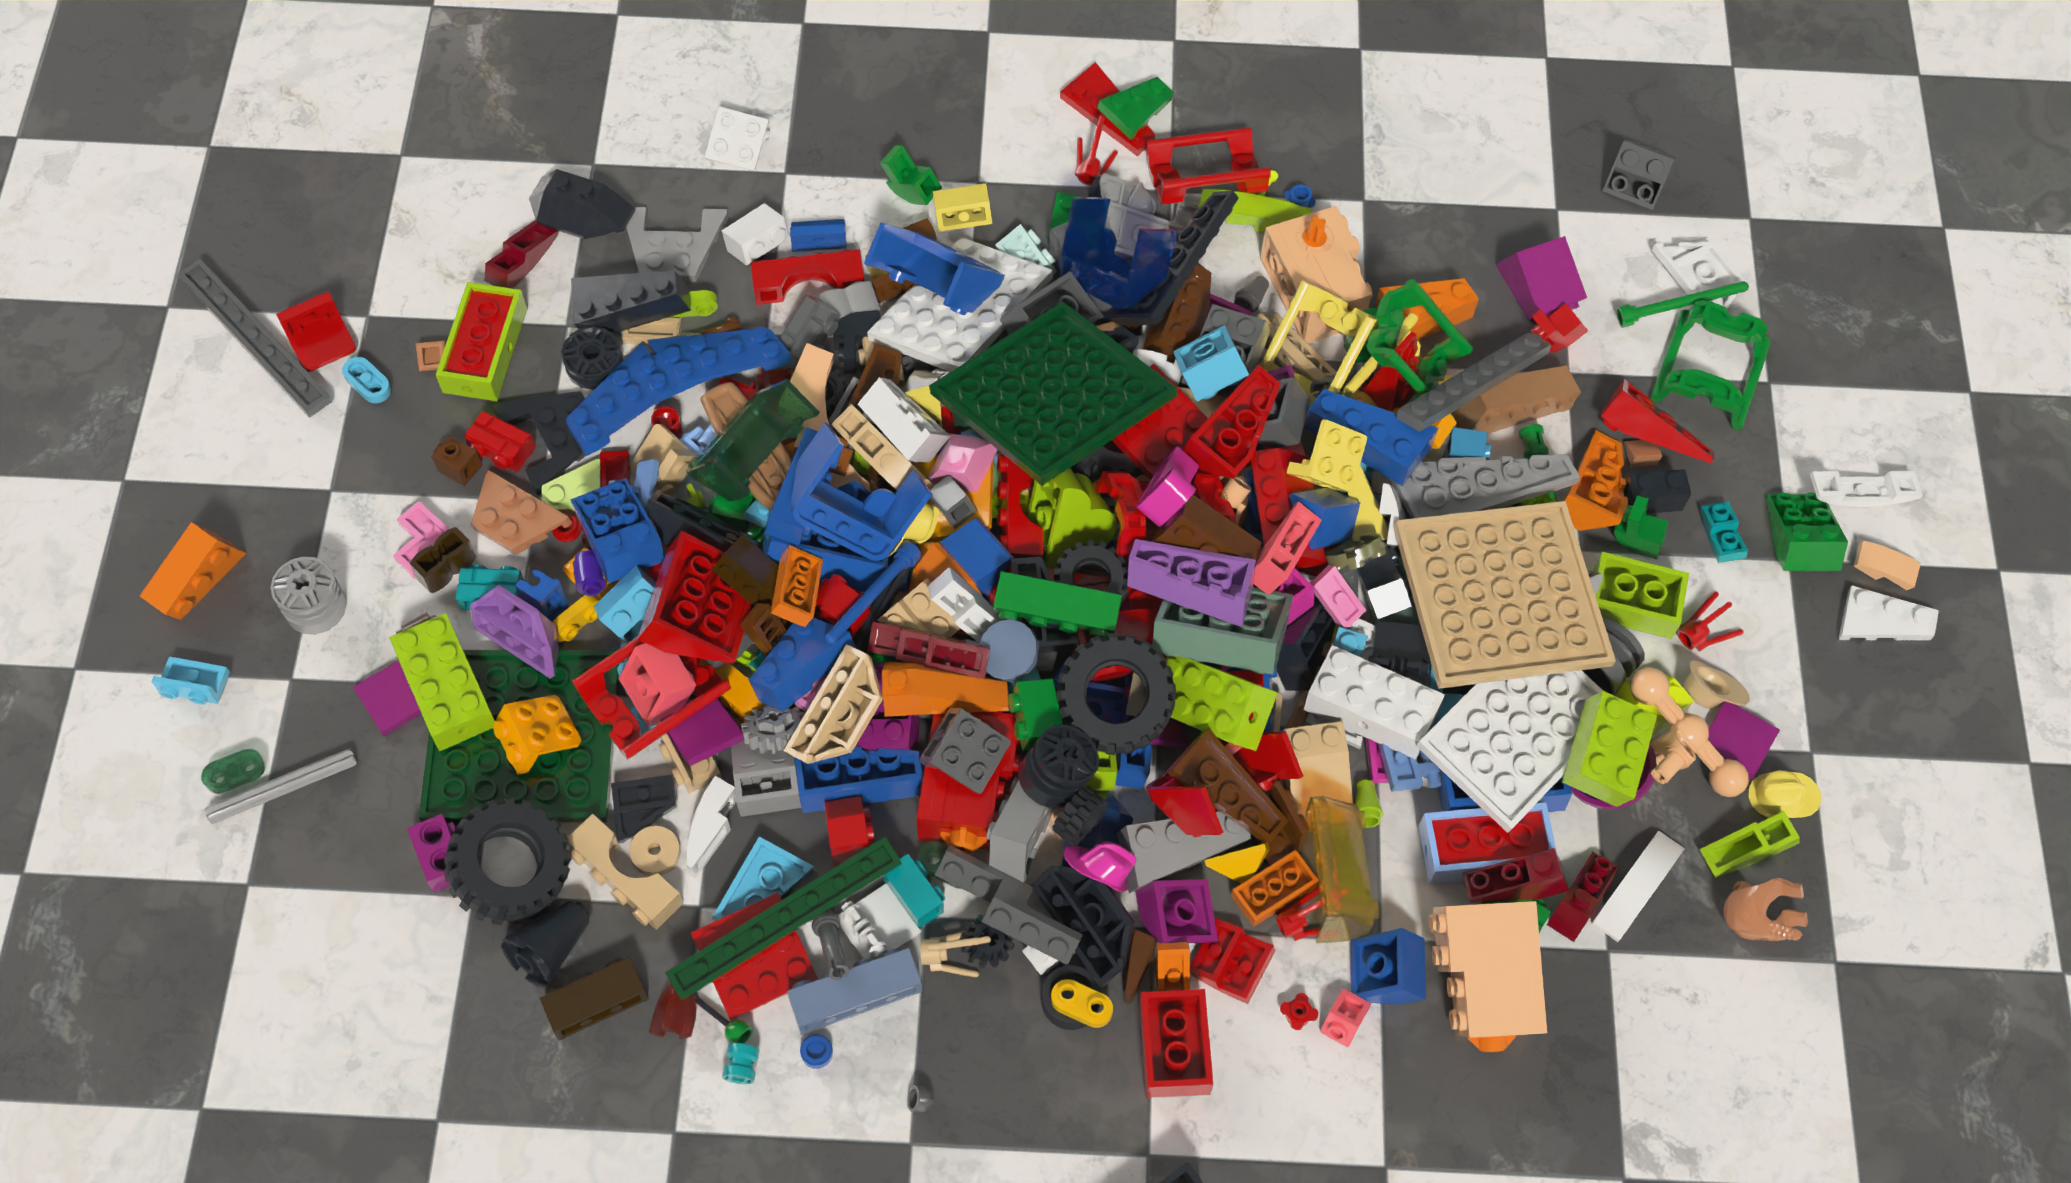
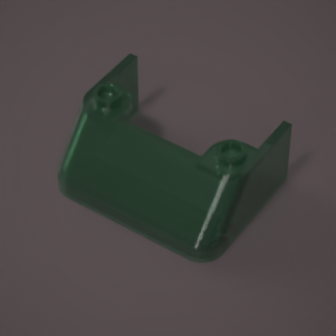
M788 379L755 393L690 464L686 473L694 481L730 502L734 500L740 501L751 492V489L748 487L751 482L749 480L750 476L778 444L788 437L791 439L796 438L805 428L802 424L806 420L817 417L820 412Z

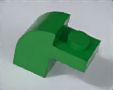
M895 145L880 162L890 178L886 182L888 187L897 196L911 204L928 205L934 198L933 191L942 189L931 168L915 166L903 145Z
M1637 495L1634 505L1627 506L1622 521L1619 525H1616L1614 535L1618 542L1628 550L1657 560L1666 537L1669 521L1646 515L1649 499Z

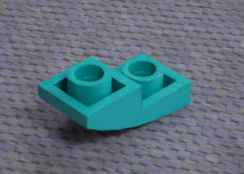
M1729 502L1701 506L1700 512L1704 528L1718 563L1745 559L1748 549L1737 530L1739 520Z

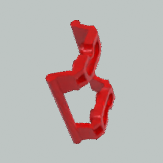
M1251 127L1146 140L1149 175L1153 187H1157V197L1160 205L1182 203L1188 188L1235 183L1236 188L1244 193L1251 194L1268 191L1271 170L1270 167L1258 168V163L1253 155ZM1223 141L1228 142L1232 158L1231 172L1181 178L1179 172L1170 166L1173 148Z
M1103 471L1099 481L1094 482V492L1109 493L1117 501L1115 512L1121 528L1116 553L1118 556H1130L1135 539L1146 541V515L1136 505L1150 481H1137L1130 473L1125 471ZM1196 472L1190 482L1196 488L1193 495L1236 524L1235 514L1230 502L1221 498L1224 488L1219 476Z
M638 636L572 680V683L600 725L610 724L613 726L609 736L628 760L729 691L731 686L726 679L721 680L711 665L707 667L700 666L698 664L700 658L680 655V659L687 671H690L694 677L696 687L692 693L698 697L643 735L638 721L617 695L609 694L606 690L604 673L630 657L636 646L645 644L637 640Z

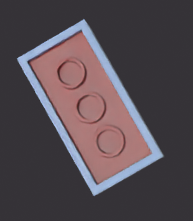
M1546 802L1536 803L1508 833L1482 808L1424 813L1418 826L1429 885L1464 882V872L1548 849H1556Z

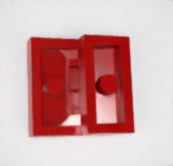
M1215 918L1218 941L1201 944L1190 965V975L1212 988L1248 1004L1275 953L1274 945L1246 935L1241 927Z

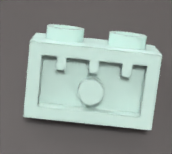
M1020 224L995 244L999 251L1052 269L1053 275L1057 272L1052 264L1056 260L1046 248L1044 250L1040 248L1038 244L1042 241L1033 229L1027 231Z

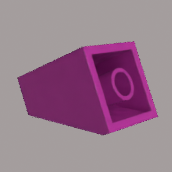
M1565 236L1516 252L1496 264L1528 320L1533 319L1532 316L1540 309L1549 317L1565 303L1572 310L1579 308L1578 302L1587 298Z

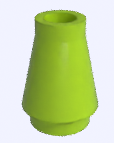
M1371 780L1359 781L1356 784L1357 791L1353 818L1360 827H1375L1381 823V818L1384 815L1375 790V784Z

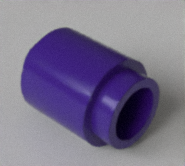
M585 550L576 554L573 570L577 591L586 596L598 595L606 588V579L593 551Z

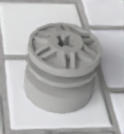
M315 557L295 558L282 565L273 576L270 587L272 598L294 630L302 634L316 635L336 626L344 616L347 605L345 594L337 582L334 573L324 561Z

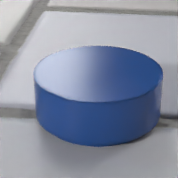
M813 1034L805 1038L800 1047L802 1061L813 1069H820L828 1065L833 1057V1048L830 1040L820 1034Z

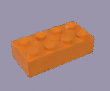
M791 545L786 548L780 558L771 614L802 627L807 626L814 618L823 559Z
M1294 850L1234 888L1231 897L1250 924L1255 927L1316 888L1319 880L1299 853Z

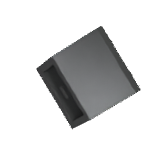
M1624 139L1603 192L1653 210L1676 157Z

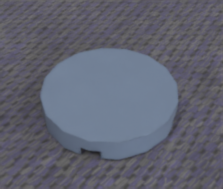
M1002 620L990 626L982 635L979 645L990 648L986 671L994 678L1004 681H1016L1028 675L1036 666L1039 641L1035 633L1024 623L1015 620Z

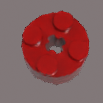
M833 574L830 579L825 578L819 582L814 618L834 626L864 593L856 592L847 586L848 584L844 578ZM869 606L846 630L850 632L852 640L870 615Z

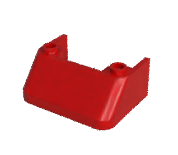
M1286 731L1263 732L1256 751L1218 738L1263 792L1270 790L1273 782L1278 779H1300L1304 776ZM1167 772L1146 786L1150 799L1186 835L1200 837L1224 833L1216 814L1217 809L1213 807L1205 786H1184Z

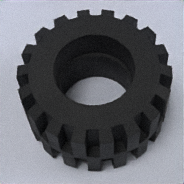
M1087 540L1086 545H1082L1081 542L1076 543L1075 548L1072 550L1070 548L1065 550L1064 556L1059 557L1057 567L1054 569V582L1074 586L1073 579L1079 570L1086 567H1097L1103 570L1109 577V586L1104 592L1122 595L1121 608L1128 594V567L1125 565L1124 557H1119L1113 546L1109 549L1106 547L1107 543L1101 541L1100 545H1096L1094 540Z

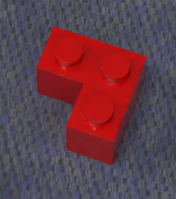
M861 796L824 802L834 868L875 842L869 806L863 807Z

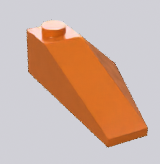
M1597 430L1577 468V472L1580 475L1578 484L1569 486L1562 501H1566L1574 528L1579 531L1619 525L1628 505V499L1624 497L1626 480L1622 478V468L1624 466L1622 443Z
M907 661L884 663L882 669V697L885 717L946 714L949 708H962L968 713L1009 711L1008 685L1006 681L988 677L981 679L926 668L922 664Z

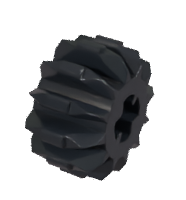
M980 914L976 917V923L967 922L965 926L967 931L962 932L960 939L989 936L993 940L992 945L989 946L988 943L964 946L961 948V951L963 953L971 952L968 959L969 963H973L976 958L979 959V967L981 969L985 968L987 961H989L993 968H996L999 965V960L1004 962L1008 960L1009 954L1007 951L1013 950L1014 943L1008 940L1011 936L983 923L984 917Z

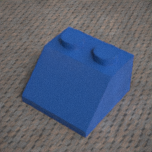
M1399 928L1352 939L1351 993L1369 1003L1401 1005L1425 1000V938L1406 929Z

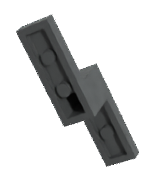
M949 845L935 875L991 903L982 920L983 923L1068 965L1083 934L1025 906L1034 887Z

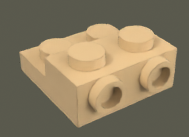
M928 579L921 582L877 619L881 622L952 637L961 629L954 623L949 613L931 600L927 587L931 582Z

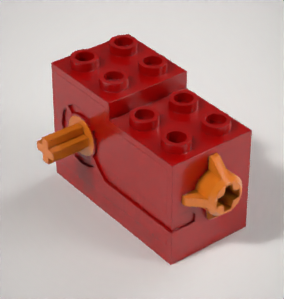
M1001 712L970 713L1011 741L981 794L973 792L941 770L925 766L917 812L918 841L945 844L948 847L951 845L967 854H971L976 849L990 850V840H987L989 826L992 822H997L999 809L1002 801L1005 799V794L1010 795L1013 780L1019 778V764L1024 752L1022 751L1020 740L1015 738V714ZM946 714L933 715L929 742Z

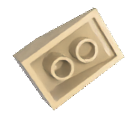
M1343 721L1283 729L1282 731L1287 732L1304 775L1300 779H1285L1286 787L1293 796V806L1297 813L1302 814L1308 824L1353 818L1349 751Z

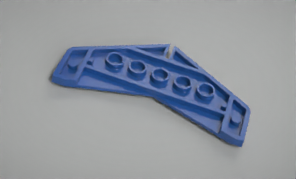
M763 327L647 340L654 355L652 356L644 344L641 343L567 417L566 422L570 433L584 454L588 456L611 442L609 436L654 404L707 380L762 367L765 371L780 368L792 362L791 355L770 329Z

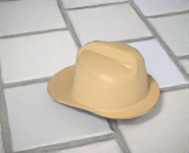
M1693 660L1690 663L1691 673L1686 678L1682 687L1692 697L1694 703L1704 708H1713L1724 701L1740 706L1746 705L1750 701L1745 687L1732 676L1708 667L1699 661Z

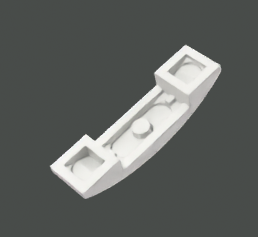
M1812 471L1810 473L1817 499L1833 505L1847 507L1885 506L1920 499L1923 496L1915 471H1889L1884 477H1840L1838 471Z
M1658 831L1592 924L1619 942L1685 848Z

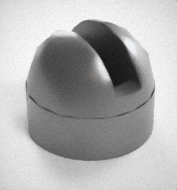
M913 1085L907 1096L909 1111L918 1113L929 1111L934 1104V1100L931 1099L934 1096L932 1091L924 1086Z

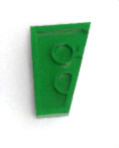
M1155 77L1099 100L1098 109L1132 140L1136 136L1137 131L1140 128H1144L1148 124L1149 119L1153 115H1157L1172 100L1174 92L1162 80Z

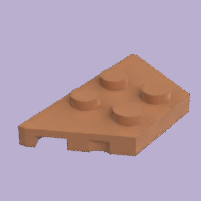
M488 470L484 478L471 526L478 533L517 555L528 549L532 544L539 543L548 538V532L561 525L566 528L570 526L572 521L565 514Z

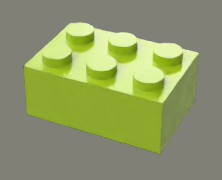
M1601 552L1593 571L1602 573L1603 580L1595 595L1602 618L1613 620L1628 629L1672 639L1681 625L1689 573Z
M1601 691L1586 699L1562 783L1615 807L1635 799L1657 715L1605 691Z

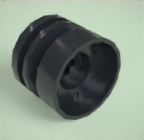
M1054 725L1046 729L1019 764L1018 777L1022 789L1029 798L1039 805L1048 808L1064 807L1068 802L1070 803L1075 794L1078 795L1079 791L1085 787L1098 770L1099 755L1097 748L1089 736L1075 727Z

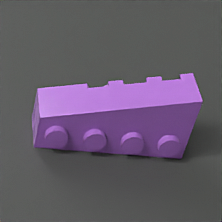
M1135 539L1129 556L1127 586L1242 627L1253 590L1256 560Z

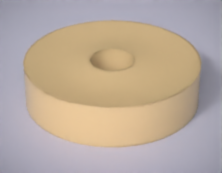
M650 826L642 829L633 837L630 843L629 854L634 867L640 873L646 876L658 873L662 876L675 868L680 859L681 849L677 837L671 830L662 826ZM653 848L660 849V852L658 854H650V851Z

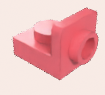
M1343 988L1329 1011L1320 1030L1321 1033L1349 1047L1371 1003Z

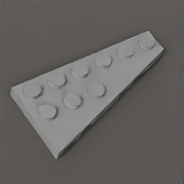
M1567 454L1532 455L1530 459H1513V456H1502L1501 460H1486V457L1440 458L1437 462L1421 461L1403 486L1391 479L1390 481L1397 490L1410 518L1413 519L1504 508L1578 484L1580 475Z

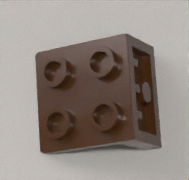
M1279 780L1273 782L1269 799L1289 822L1273 841L1268 843L1269 851L1263 860L1266 867L1271 866L1294 850L1301 855L1308 834L1307 831H1309L1305 817L1302 814H1298L1293 806L1294 799L1290 790L1287 787L1283 788ZM1250 834L1255 846L1264 844L1259 839Z

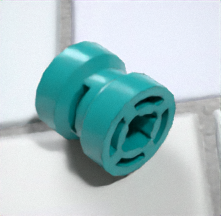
M729 1044L726 1052L729 1061L723 1068L722 1078L736 1084H753L756 1074L753 1069V1063L758 1061L760 1050L748 1044Z

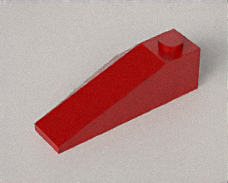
M1626 379L1621 382L1602 410L1601 417L1604 418L1602 422L1612 431L1616 432L1618 429L1626 435L1708 463L1714 460V452L1688 430L1683 428L1679 431L1676 428L1678 424L1673 420L1672 416L1667 412L1660 411L1658 413L1653 405L1654 401Z

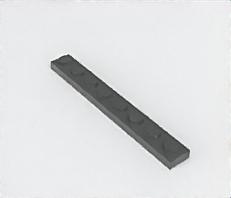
M200 258L177 273L183 284L309 418L332 402L330 395Z
M1528 332L1399 408L1396 419L1421 432L1549 354L1551 344L1543 340L1539 335Z

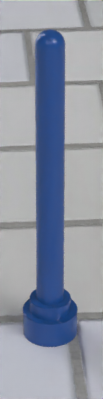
M905 541L897 548L892 564L825 635L826 643L834 644L902 569L913 567L920 560L921 552L913 543Z

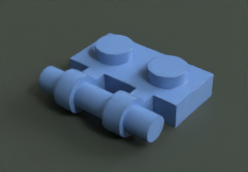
M1378 743L1391 792L1419 789L1423 785L1422 777L1427 778L1430 788H1436L1441 785L1439 777L1440 768L1421 750L1419 754L1423 763L1418 764L1417 759L1415 760L1401 752H1397L1383 743Z

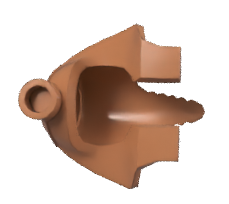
M1773 878L1755 886H1751L1745 881H1737L1734 884L1733 892L1730 893L1724 904L1723 913L1727 926L1738 936L1747 940H1799L1803 935L1802 932L1792 927L1807 926L1806 912L1786 909L1781 912L1775 921H1771L1766 916V911L1770 903L1779 896L1803 899L1802 884L1793 883L1783 878Z

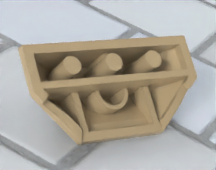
M846 644L783 751L807 764L852 753L883 700L873 662L868 654Z

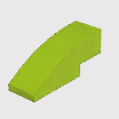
M1785 811L1758 824L1754 822L1699 850L1716 878L1799 844L1800 837Z

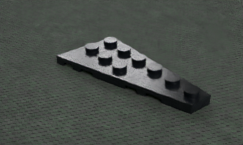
M1233 190L1213 192L1192 215L1191 219L1193 222L1185 229L1178 230L1172 236L1175 241L1166 251L1161 248L1132 279L1134 285L1123 294L1119 293L1113 299L1115 302L1114 307L1107 314L1103 311L1101 312L1103 317L1098 322L1101 325L1114 322L1119 326L1158 325L1165 317V312L1171 303L1178 297L1185 281L1192 275V270L1198 261L1205 255L1212 239L1219 233L1221 225L1232 213L1233 207L1239 199Z

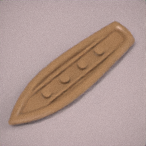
M728 382L718 385L701 396L700 401L735 472L751 494L771 512L792 459L773 430L734 383Z

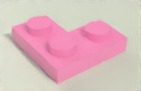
M420 501L397 518L399 525L413 539L393 555L395 561L414 579L416 576L410 566L413 557L424 548L433 546L436 539L442 533L449 530Z

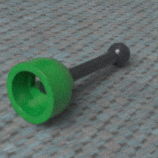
M698 992L687 998L689 1002L698 1004L725 1026V1037L730 1044H745L748 1041L753 1028L745 1021L736 1019L729 1022L699 998Z

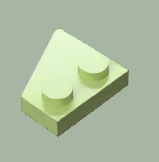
M595 459L542 485V502L563 514H576L571 499L601 488L600 459Z

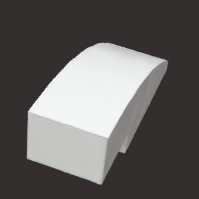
M950 567L927 586L931 600L949 613L954 623L979 643L982 635L990 626L1004 620L999 618V614L994 612V608Z
M714 776L705 790L690 828L686 865L690 876L696 879L731 830L726 816L736 803L735 787L717 776Z

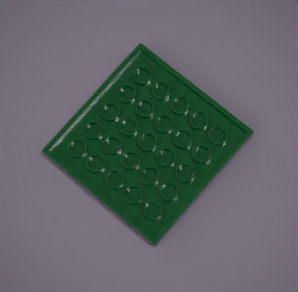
M1064 302L1056 305L929 385L930 394L1041 486L1178 396L1176 386Z
M463 650L494 720L498 717L504 704L556 695L562 701L580 735L581 743L576 748L538 755L528 773L517 775L513 765L507 759L504 747L495 736L493 728L442 751H439L429 732L419 810L420 821L423 822L443 814L447 822H460L462 819H466L469 812L474 808H483L485 802L495 799L497 804H500L504 798H514V804H521L524 799L531 801V808L537 811L540 807H543L549 811L546 817L550 821L556 818L559 822H584L594 814L601 822H607L614 744L609 734L612 732L613 726L610 724L600 725L573 685L572 680L617 650H559L555 676L552 678H548L507 650ZM619 664L604 673L606 690L609 694H618L619 675L617 668Z

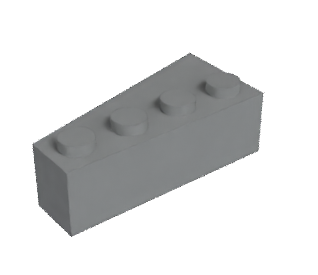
M1216 812L1224 831L1221 835H1203L1200 837L1186 835L1171 819L1126 825L1117 832L1119 845L1136 857V863L1127 877L1129 884L1128 892L1129 894L1135 892L1152 881H1160L1206 859L1240 846L1251 839L1250 833L1221 812Z

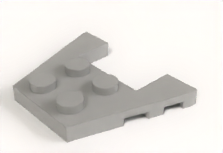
M1105 173L1100 177L1099 183L1110 255L1132 262L1151 253L1155 256L1161 248L1166 251L1175 241L1172 236L1178 230L1188 227L1193 221L1191 219L1192 215L1198 210V205L1184 201L1182 203H1175L1172 221L1159 218L1122 205L1126 180Z
M635 207L636 211L626 228L639 273L675 270L684 282H696L710 255L709 251L713 243L720 236V229L723 223L726 224L728 220L727 209H703L701 231L683 232L646 231L647 209L646 207Z

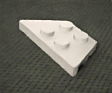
M1713 241L1699 243L1679 242L1678 246H1663V243H1656L1653 246L1652 252L1687 295L1745 281ZM1738 294L1710 300V302L1725 306L1727 311Z

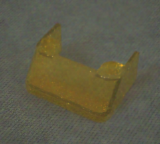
M1311 796L1304 817L1308 823L1309 831H1312L1323 910V919L1316 935V943L1346 942L1368 936L1374 919L1379 918V907L1377 900H1372L1362 832L1366 828L1364 811H1359L1358 806L1327 796Z

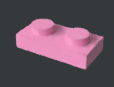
M1328 565L1310 582L1314 587V594L1338 627L1348 629L1366 611L1335 566Z

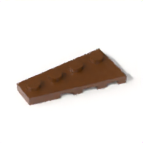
M875 343L848 407L852 404L863 414L864 411L858 403L879 377L890 379L898 386L902 353ZM873 424L883 434V432L878 428V426L876 424ZM837 431V434H836V435H837L838 437L844 438V437Z
M1210 729L1202 731L1166 771L1184 786H1205L1213 807L1264 844L1272 842L1289 822Z

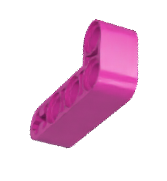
M1175 446L1161 461L1136 507L1158 527L1162 526L1196 491V488L1190 482L1199 464L1179 446Z

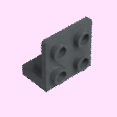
M949 708L918 761L928 768L941 770L973 792L981 794L1011 741L962 708Z

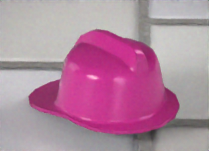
M1104 841L1095 845L1090 850L1080 846H1068L1064 849L1063 855L1065 860L1079 873L1104 883L1117 891L1125 892L1128 890L1127 877L1136 863V857L1122 846Z

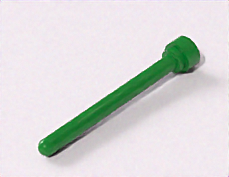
M1741 281L1637 308L1635 305L1630 306V304L1618 306L1616 308L1617 319L1621 328L1632 326L1634 322L1639 321V318L1694 305L1696 301H1710L1746 292L1749 285L1747 282Z

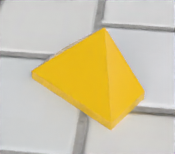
M1265 843L1206 859L1205 864L1207 867L1242 884L1256 875L1269 851V845Z

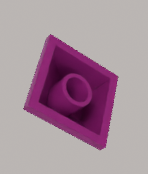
M1208 879L1152 881L1136 890L1140 922L1159 943H1212L1218 941Z

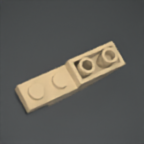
M852 404L831 424L897 491L912 470L918 473L929 490L934 487Z

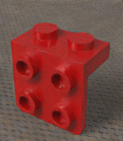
M329 291L316 295L296 306L288 307L276 314L297 358L307 372L314 371L348 356L357 349Z

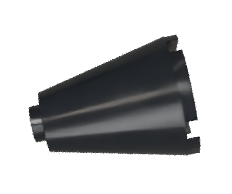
M566 901L510 933L502 940L504 942L501 944V949L506 959L516 971L522 967L528 973L525 977L527 981L537 987L544 988L553 980L589 925V911L578 901L575 903Z

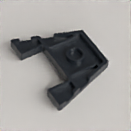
M581 391L492 404L497 417L513 426L532 418L552 457L525 469L537 495L542 493V485L564 475L566 468L575 461L579 462L586 456L570 433L566 422L567 417L585 400Z

